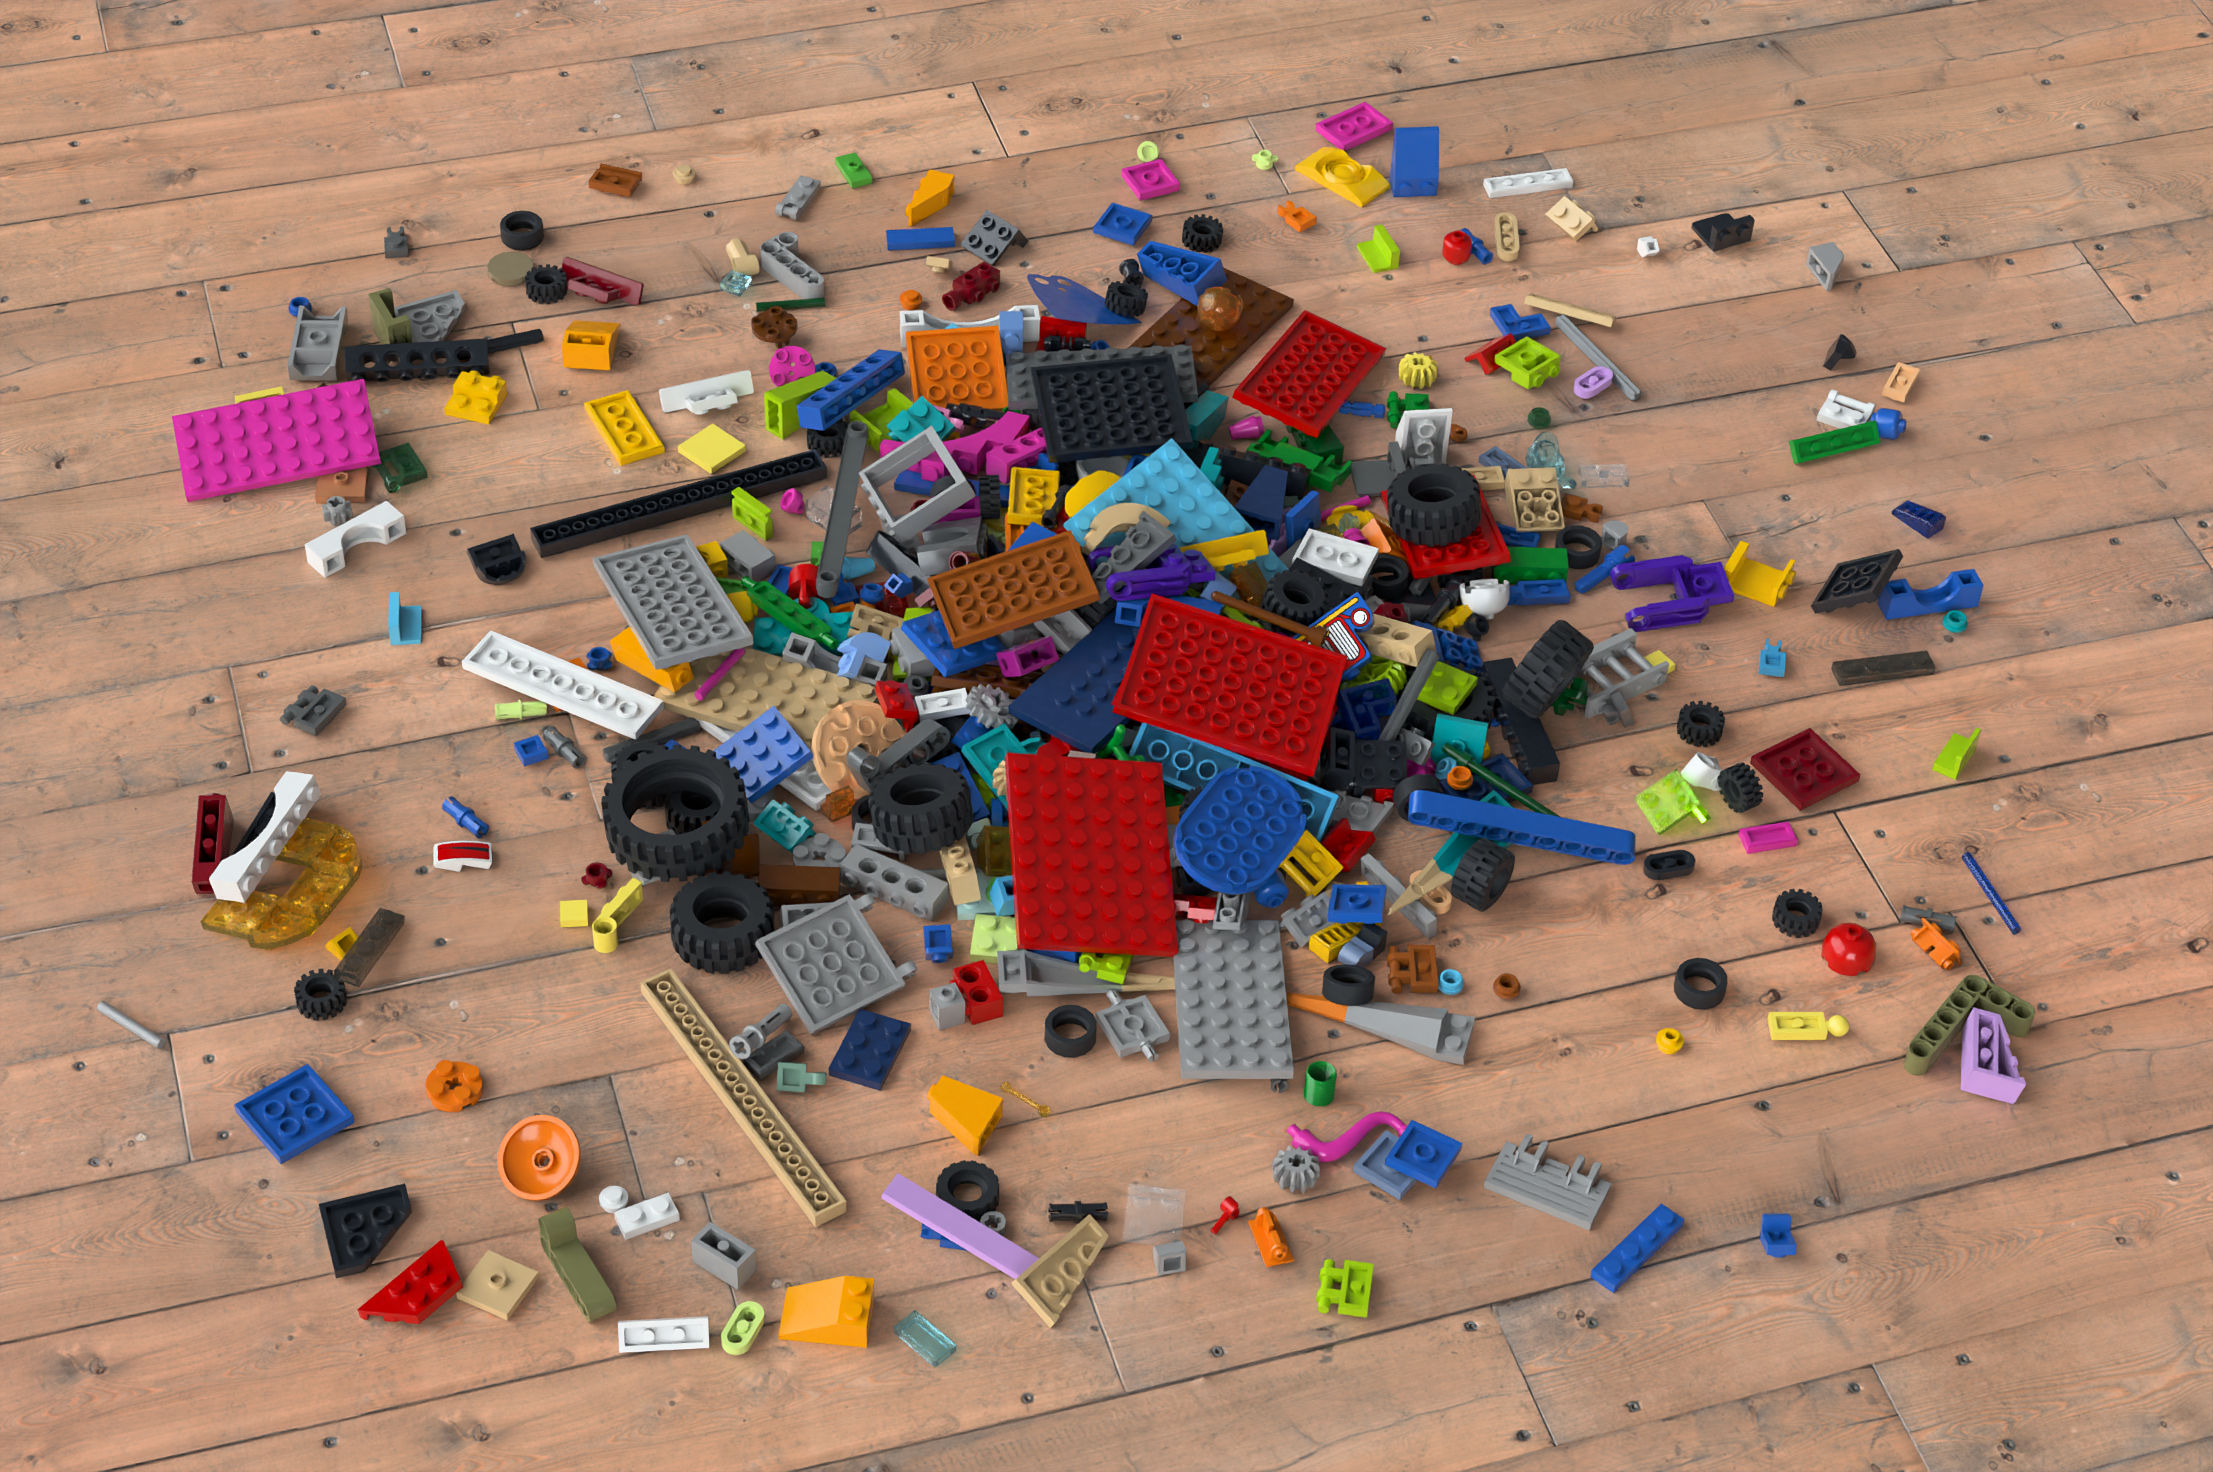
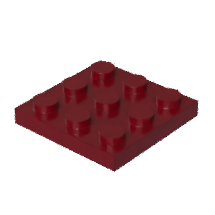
M1811 728L1751 756L1750 764L1800 811L1859 782L1861 775Z

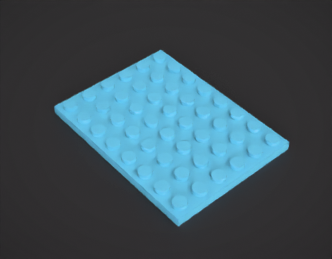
M1172 438L1063 525L1067 531H1072L1075 540L1083 548L1086 544V541L1083 539L1091 530L1089 526L1101 511L1120 503H1137L1153 508L1171 521L1167 529L1175 535L1177 541L1174 544L1178 548L1254 532L1253 528ZM1125 532L1109 535L1097 548L1119 546L1126 538ZM1270 548L1269 554L1247 560L1248 565L1233 568V564L1224 565L1225 570L1218 572L1237 586L1231 597L1260 608L1271 577H1274L1278 572L1283 573V570H1289ZM1099 557L1096 560V564L1099 566L1102 562H1107L1108 557ZM1205 581V582H1204V583H1205L1204 586H1203L1204 590H1205V588L1207 587V585L1210 583V581ZM1244 614L1246 618L1251 617L1249 614Z

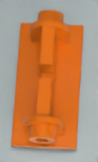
M1922 918L1923 927L1921 929L1915 928L1910 934L1912 941L1925 953L1934 947L1935 949L1928 955L1941 969L1950 970L1955 964L1954 961L1962 965L1961 949L1953 940L1947 941L1942 936L1943 932L1934 922L1930 924Z
M1267 1207L1260 1208L1257 1211L1256 1219L1248 1221V1224L1266 1268L1294 1262L1276 1215L1271 1210H1268Z

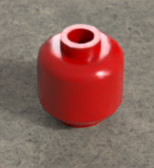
M1460 230L1448 233L1443 241L1442 255L1444 259L1453 265H1460L1468 261L1471 256V237Z

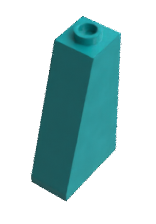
M1207 390L1198 398V402H1194L1185 410L1193 440H1210L1225 419L1229 397Z

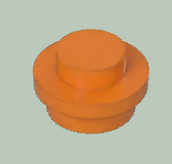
M907 290L900 295V303L906 310H916L922 303V295L915 290Z
M1456 766L1448 773L1447 783L1454 789L1465 790L1471 787L1473 776L1468 768Z

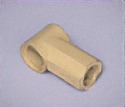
M739 238L731 239L730 243L726 245V252L732 262L735 277L742 278L759 274L757 257L755 254L750 253L745 241H741Z

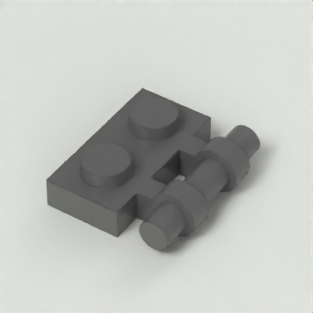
M312 685L298 695V700L294 704H289L284 709V714L280 717V721L284 725L294 721L295 728L317 736L346 706V698L327 689H323L319 693V690Z

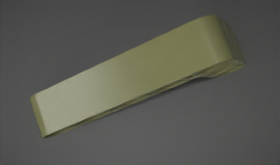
M1968 975L1963 978L1910 1042L1904 1061V1068L1907 1072L1916 1076L1927 1073L1960 1033L1973 1008L2000 1014L2006 1032L2015 1037H2024L2029 1034L2035 1016V1009L2030 1003L1978 975Z

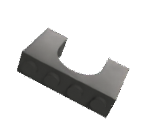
M982 517L931 524L922 531L924 545L919 546L917 551L921 577L950 571L949 558L956 551H974L981 560L985 559L989 530L988 525L983 524ZM964 558V560H963L964 566L966 565V559H965V558Z

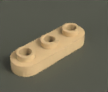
M1499 213L1495 216L1494 221L1496 254L1503 261L1509 262L1517 259L1519 256L1520 245L1517 218L1511 213Z

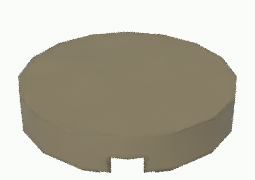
M520 252L500 253L494 256L488 263L489 278L496 280V283L502 286L520 285L524 283L528 270L531 271V268H533V262L527 255Z

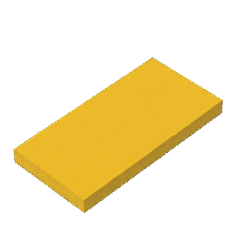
M629 390L584 403L585 411L620 466L665 453L663 443Z
M1012 467L1007 524L1030 525L1034 522L1044 527L1041 522L1042 516L1046 510L1051 509L1056 501L1055 493L1059 489L1060 472Z

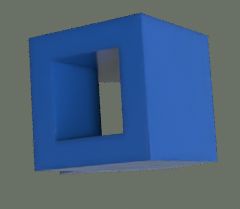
M904 573L897 576L892 574L884 584L889 591L900 599L913 592V581Z

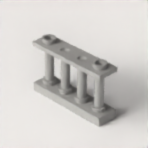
M1631 628L1594 645L1588 660L1575 676L1580 678L1584 675H1590L1605 689L1594 694L1588 688L1586 696L1589 698H1587L1584 715L1587 719L1597 714H1602L1605 706L1613 705L1610 695L1620 692L1626 701L1666 682L1669 663L1665 661L1652 666L1635 650L1637 633ZM1628 656L1644 672L1634 676L1618 659ZM1609 665L1624 681L1614 685L1598 669Z

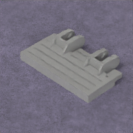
M1525 1135L1518 1150L1517 1145L1506 1141L1485 1179L1484 1188L1590 1231L1612 1183L1600 1179L1597 1187H1593L1600 1173L1602 1163L1596 1161L1592 1165L1589 1175L1584 1176L1580 1174V1171L1585 1165V1157L1579 1155L1567 1176L1570 1166L1547 1158L1545 1164L1540 1166L1547 1153L1549 1142L1543 1140L1535 1155L1527 1153L1533 1142L1532 1135Z

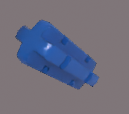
M1347 400L1339 410V413L1349 414L1350 412L1352 415L1367 417L1374 415L1375 418H1384L1385 405L1376 404V406H1373L1372 403L1357 401L1350 403Z

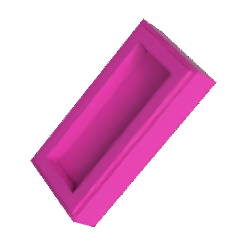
M1789 821L1742 828L1738 834L1747 854L1795 847L1798 842Z

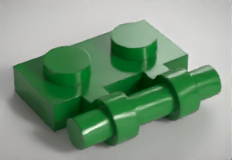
M1391 391L1387 398V407L1389 409L1387 420L1390 423V427L1393 429L1398 428L1403 413L1400 411L1429 410V394L1405 393V399H1400L1396 391Z

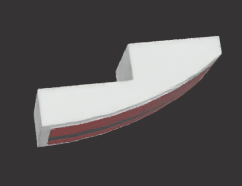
M450 841L435 844L433 847L434 867L460 872L463 865L489 869L492 864L491 843Z

